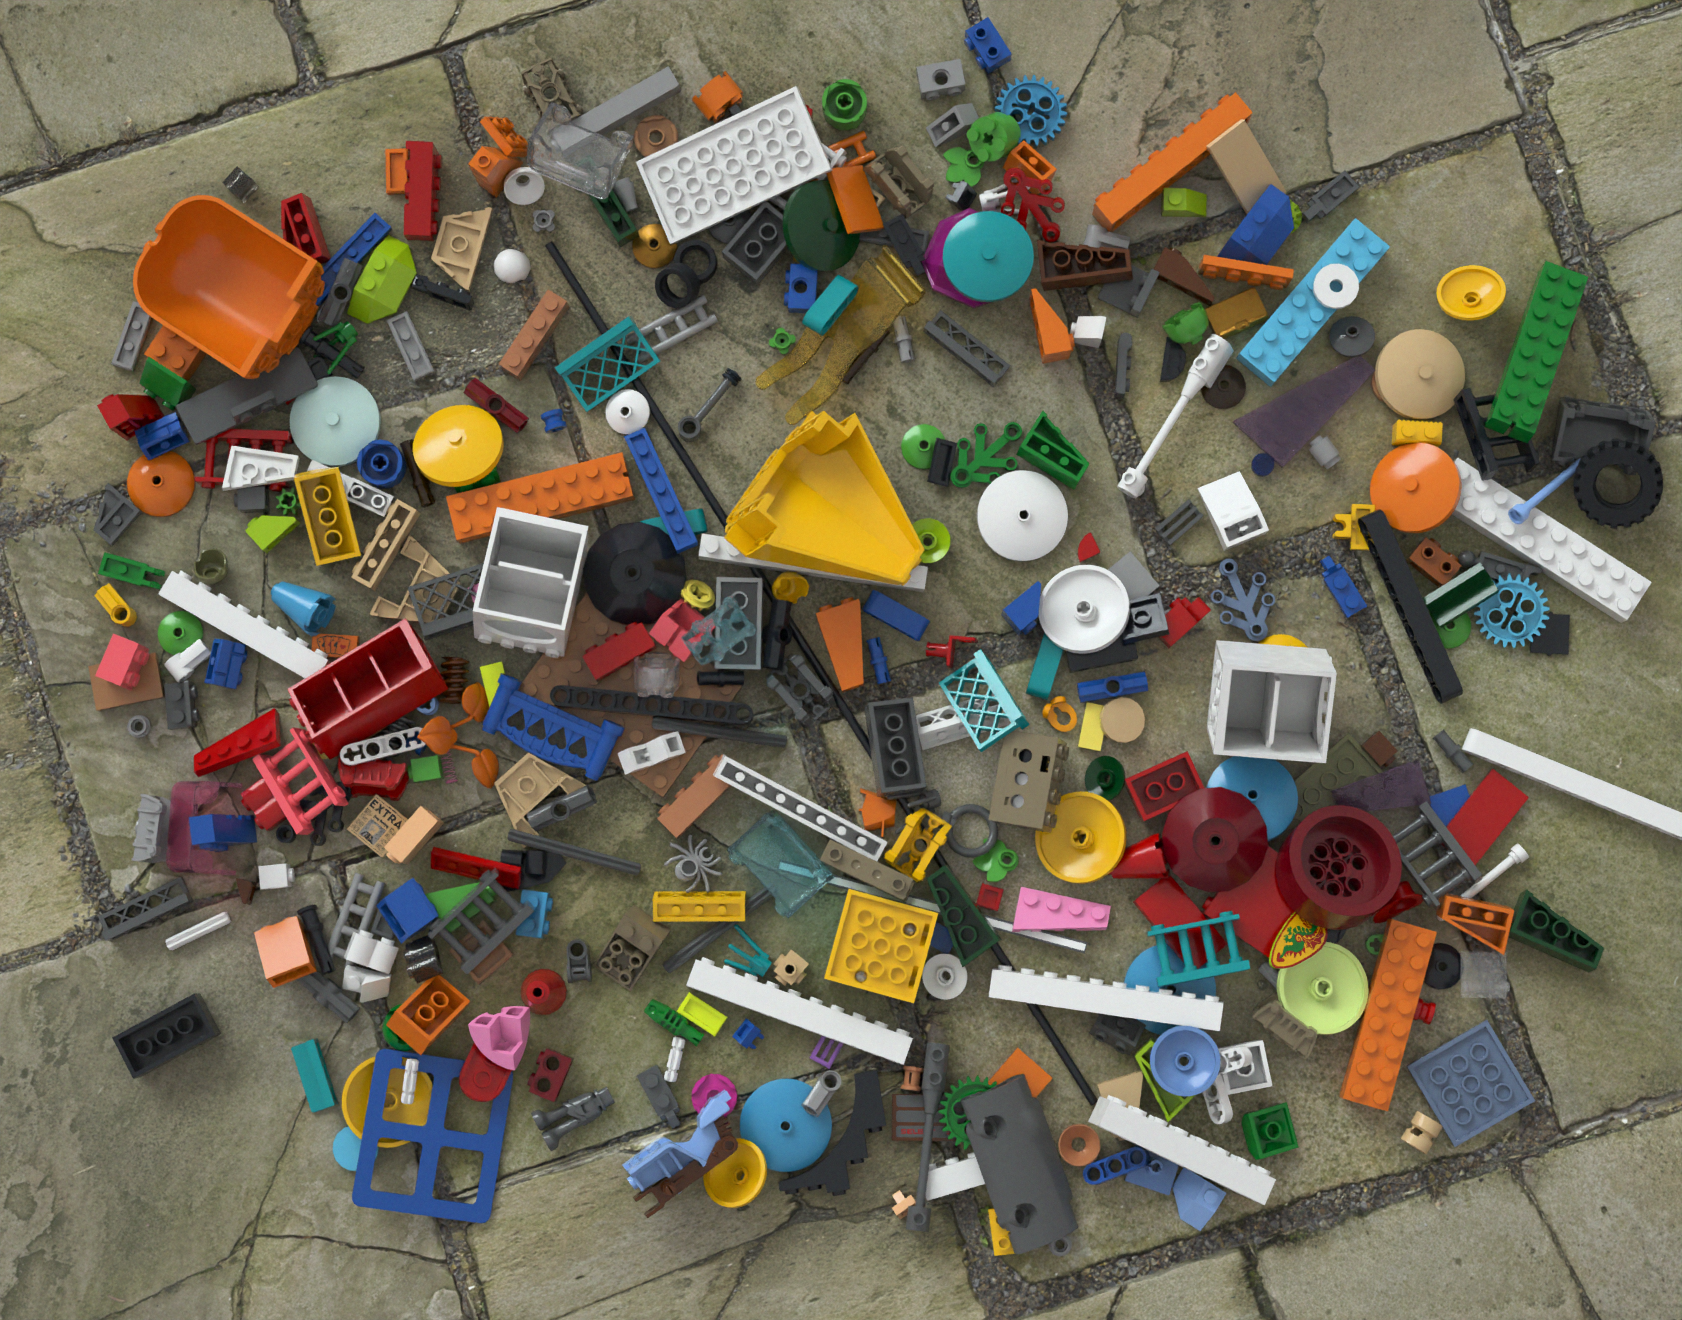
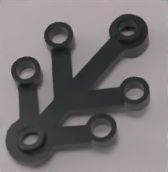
M337 782V785L345 791V798L349 802L352 797L351 787H345L342 782ZM319 786L309 794L310 796H316L317 794L328 796L323 786ZM302 799L299 805L303 809H311L319 802ZM331 804L311 820L316 819L314 832L310 837L311 843L315 846H322L326 842V836L323 832L327 810L334 804ZM334 805L332 819L328 823V828L332 832L338 833L344 828V823L341 820L343 806ZM337 821L339 826L337 829H334L333 824ZM286 824L281 825L276 831V837L282 843H292L297 836L293 827ZM290 830L291 836L287 838L286 832ZM320 835L321 837L319 843H317L315 840L316 836Z

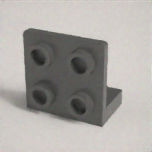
M1132 265L1133 280L1105 283L1098 299L1138 318L1160 272L1151 269L1150 273H1147Z

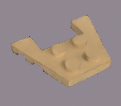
M408 536L400 554L421 564L410 586L450 574L412 536ZM446 582L439 583L435 591L447 596L452 585ZM457 587L454 588L450 596L453 600L459 590ZM420 589L414 591L417 600L425 603L430 592ZM407 591L400 606L378 596L370 612V615L374 617L397 620L406 618L408 621L419 622L409 591ZM433 594L428 605L440 610L445 599ZM448 601L442 612L447 614L452 603ZM418 604L419 609H420V611H421V609L423 608V606H421V605ZM426 608L422 615L424 623L434 621L438 613Z
M529 752L494 783L514 829L539 836V833L530 826L524 816L558 785L567 794L586 786L581 781Z

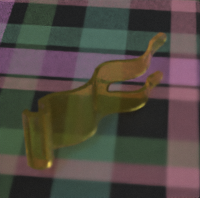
M887 245L882 247V253L878 257L873 258L871 256L859 268L851 282L859 287L858 292L830 329L821 336L806 327L794 349L786 357L769 367L756 378L755 383L758 389L765 390L778 380L806 365L827 338H831L834 341L821 375L811 389L786 413L785 420L789 425L797 424L811 411L816 410L827 402L840 386L847 370L856 357L875 343L891 327L906 306H914L925 296V288Z

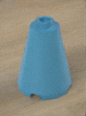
M284 581L275 584L271 590L272 601L306 634L312 637L320 633L317 630L321 626L326 628L335 612L336 605L332 603L333 600H336L330 594Z

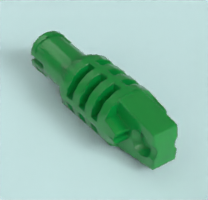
M654 999L649 1002L644 1010L658 1025L675 1036L681 1035L696 1047L705 1035L689 1025L687 1018Z

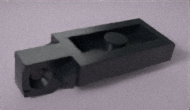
M901 214L884 223L883 227L903 265L905 264L907 269L912 267L917 277L923 275L925 270L921 262L925 258L904 215Z
M416 274L412 284L414 290L469 311L472 310L474 301L469 292L463 289H458L457 291L450 289L445 283H433L429 281L427 276Z

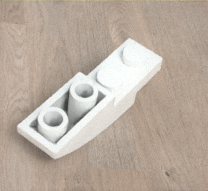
M312 460L307 471L329 467ZM341 473L347 501L385 517L394 496Z

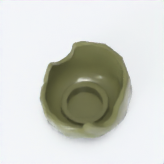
M214 548L203 550L200 553L199 560L197 562L194 561L195 577L200 582L210 585L222 581L228 574L226 555L221 550Z

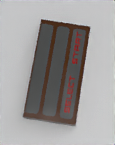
M892 1094V1141H923L926 1116L923 1094ZM942 1094L941 1100L947 1101L948 1098ZM957 1102L954 1105V1111L957 1114L965 1113L961 1102ZM940 1103L938 1110L945 1109V1106ZM937 1110L934 1119L932 1141H956V1137L952 1139L947 1138L951 1133L950 1130L942 1131L947 1124L940 1123L939 1119L945 1117V1115L938 1113ZM963 1117L959 1119L957 1123L961 1124L965 1122L967 1118Z

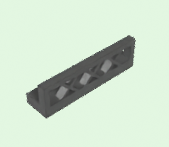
M941 310L932 321L929 320L924 326L923 332L992 387L997 384L1011 366ZM940 318L949 324V331L944 332L935 325ZM952 335H964L967 345L961 346L953 339ZM980 348L983 350L984 359H977L970 353V349ZM988 362H998L1003 368L996 374L988 367Z
M179 877L98 916L104 932H102L104 940L113 941L194 902L183 877ZM179 884L183 894L175 898L169 897L171 887ZM166 890L164 895L160 894V892ZM152 896L163 897L160 905L154 908L148 907ZM137 905L142 907L140 915L133 918L127 916L131 906ZM112 915L122 917L119 925L112 928L109 927L106 918Z

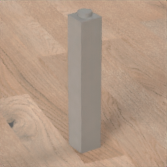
M668 66L553 131L554 140L551 142L557 153L562 151L566 157L681 92L680 85Z

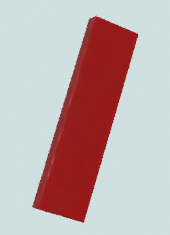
M433 847L431 851V869L479 880L487 870L492 871L496 868L499 871V876L495 880L500 885L518 889L521 884V867L437 847Z

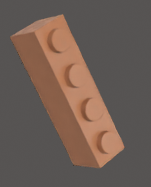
M549 289L546 291L501 359L499 366L503 371L519 381L522 380L569 309L566 300Z
M723 754L720 757L715 755L707 763L709 768L704 773L699 771L691 779L692 785L687 789L683 787L674 796L676 800L671 805L665 804L659 810L660 816L657 819L677 839L732 786L713 776Z

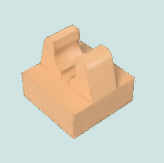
M899 1190L892 1195L897 1202L892 1209L901 1220L907 1216L908 1206H915L916 1200L912 1195L905 1198Z

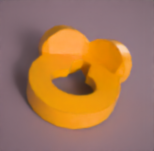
M1064 696L1054 697L1043 708V718L1048 719L1050 725L1056 730L1067 732L1076 726L1077 715L1075 710L1066 702ZM1054 708H1058L1061 712H1066L1070 715L1069 724L1061 725L1057 721V714L1053 711Z

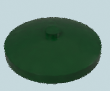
M818 180L805 183L798 187L788 199L783 214V233L793 257L804 267L818 272L836 270L847 264L858 248L860 233L847 234L829 181Z

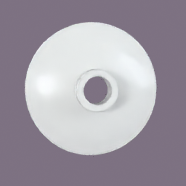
M625 389L618 391L607 403L606 419L609 425L621 434L629 435L643 429L649 420L650 407L648 401L641 393L635 390ZM628 407L629 413L624 416L622 410Z
M943 953L935 955L927 961L923 968L922 979L925 988L931 995L939 999L948 1000L957 997L963 992L967 984L968 975L966 967H962L959 958ZM945 971L950 973V979L944 977Z

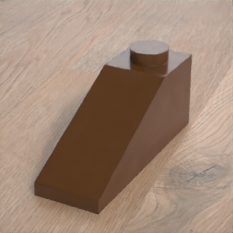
M1165 247L1154 267V270L1160 272L1157 279L1211 306L1215 297L1187 259L1181 256L1182 253L1179 250Z

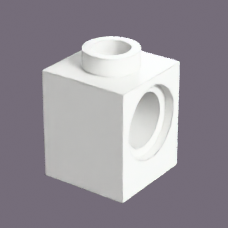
M290 864L258 866L260 889L292 887V882L295 881L294 869L290 868Z

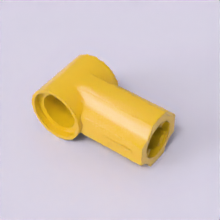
M110 583L97 590L94 596L110 614L112 621L124 627H130L136 622L137 614L135 610L125 602ZM126 610L127 617L121 621L120 614Z

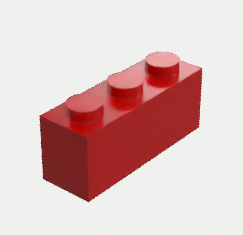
M633 622L626 626V631L620 635L614 633L605 639L606 643L598 647L595 644L585 650L586 654L582 657L597 682L657 648L642 622L639 624Z

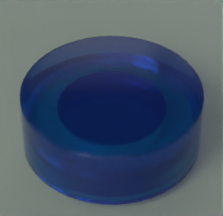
M1260 453L1253 458L1251 469L1255 475L1265 477L1273 471L1274 460L1270 455Z

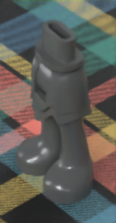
M607 1086L599 1091L597 1089L593 1090L594 1093L587 1092L575 1098L567 1099V1101L561 1103L563 1106L549 1112L535 1110L531 1112L540 1131L567 1115L573 1116V1118L542 1133L550 1151L558 1147L560 1138L582 1125L585 1126L591 1123L603 1111H607L606 1107L615 1103Z

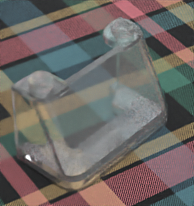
M551 102L528 138L526 162L531 170L594 197L605 199L612 191L631 149L634 136L625 131H615L611 138L602 136L571 123V114L568 109Z

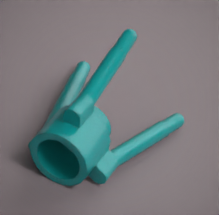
M735 924L734 928L760 956L755 954L754 957H751L739 948L729 944L728 947L750 962L748 964L750 967L725 959L724 963L749 972L753 976L758 974L763 977L772 963L768 960L769 955L763 952L739 925Z

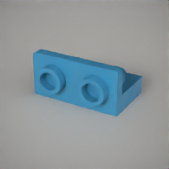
M522 889L520 902L524 904L528 900L534 906V912L516 928V935L544 939V934L548 935L550 921H547V913L552 911L553 898H550V893Z

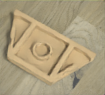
M490 207L475 212H463L460 215L443 216L431 260L468 292L471 289L493 209Z

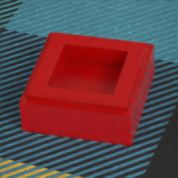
M982 883L976 902L977 906L998 912L1004 889Z

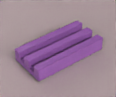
M821 1036L810 1058L830 1069L843 1043H838L827 1063L824 1059L835 1040L830 1039L819 1058L816 1055L826 1038Z

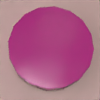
M721 1074L703 1076L696 1082L692 1090L691 1100L694 1109L699 1114L710 1097H714L725 1090L731 1099L726 1102L730 1110L724 1114V1117L729 1115L737 1103L735 1085L729 1078Z

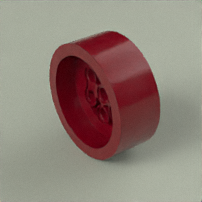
M1345 805L1327 806L1309 814L1285 838L1276 859L1278 886L1288 905L1307 922L1332 930L1353 928L1372 917L1393 897L1398 888L1402 872L1399 848L1384 824L1364 810ZM1335 846L1339 847L1342 850L1343 854L1339 853L1336 850ZM1314 851L1319 852L1322 858L1317 857ZM1352 863L1357 864L1358 867H1359V870L1355 869V868L1353 867ZM1331 867L1338 871V875L1332 872ZM1310 872L1315 873L1316 876H1317V879H1314V878L1310 875ZM1348 884L1353 885V887L1355 888V891H1352V890L1348 887ZM1327 888L1333 891L1334 896L1327 892Z

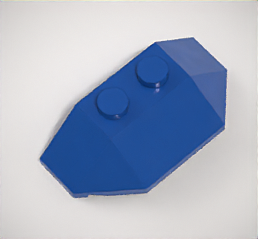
M1270 184L1217 257L1267 265L1294 229L1289 196Z

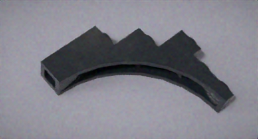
M877 1070L854 1073V1108L848 1127L841 1140L829 1155L813 1168L797 1176L780 1180L778 1182L779 1190L785 1191V1195L799 1193L798 1188L808 1187V1191L822 1189L821 1184H826L827 1193L832 1192L833 1196L844 1195L846 1190L850 1189L846 1161H850L851 1164L863 1163L864 1158L868 1157L864 1129H868L869 1133L883 1131L882 1126H886Z

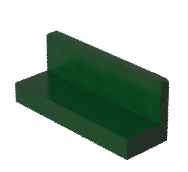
M1480 562L1428 594L1423 600L1438 626L1442 628L1491 598L1499 590Z

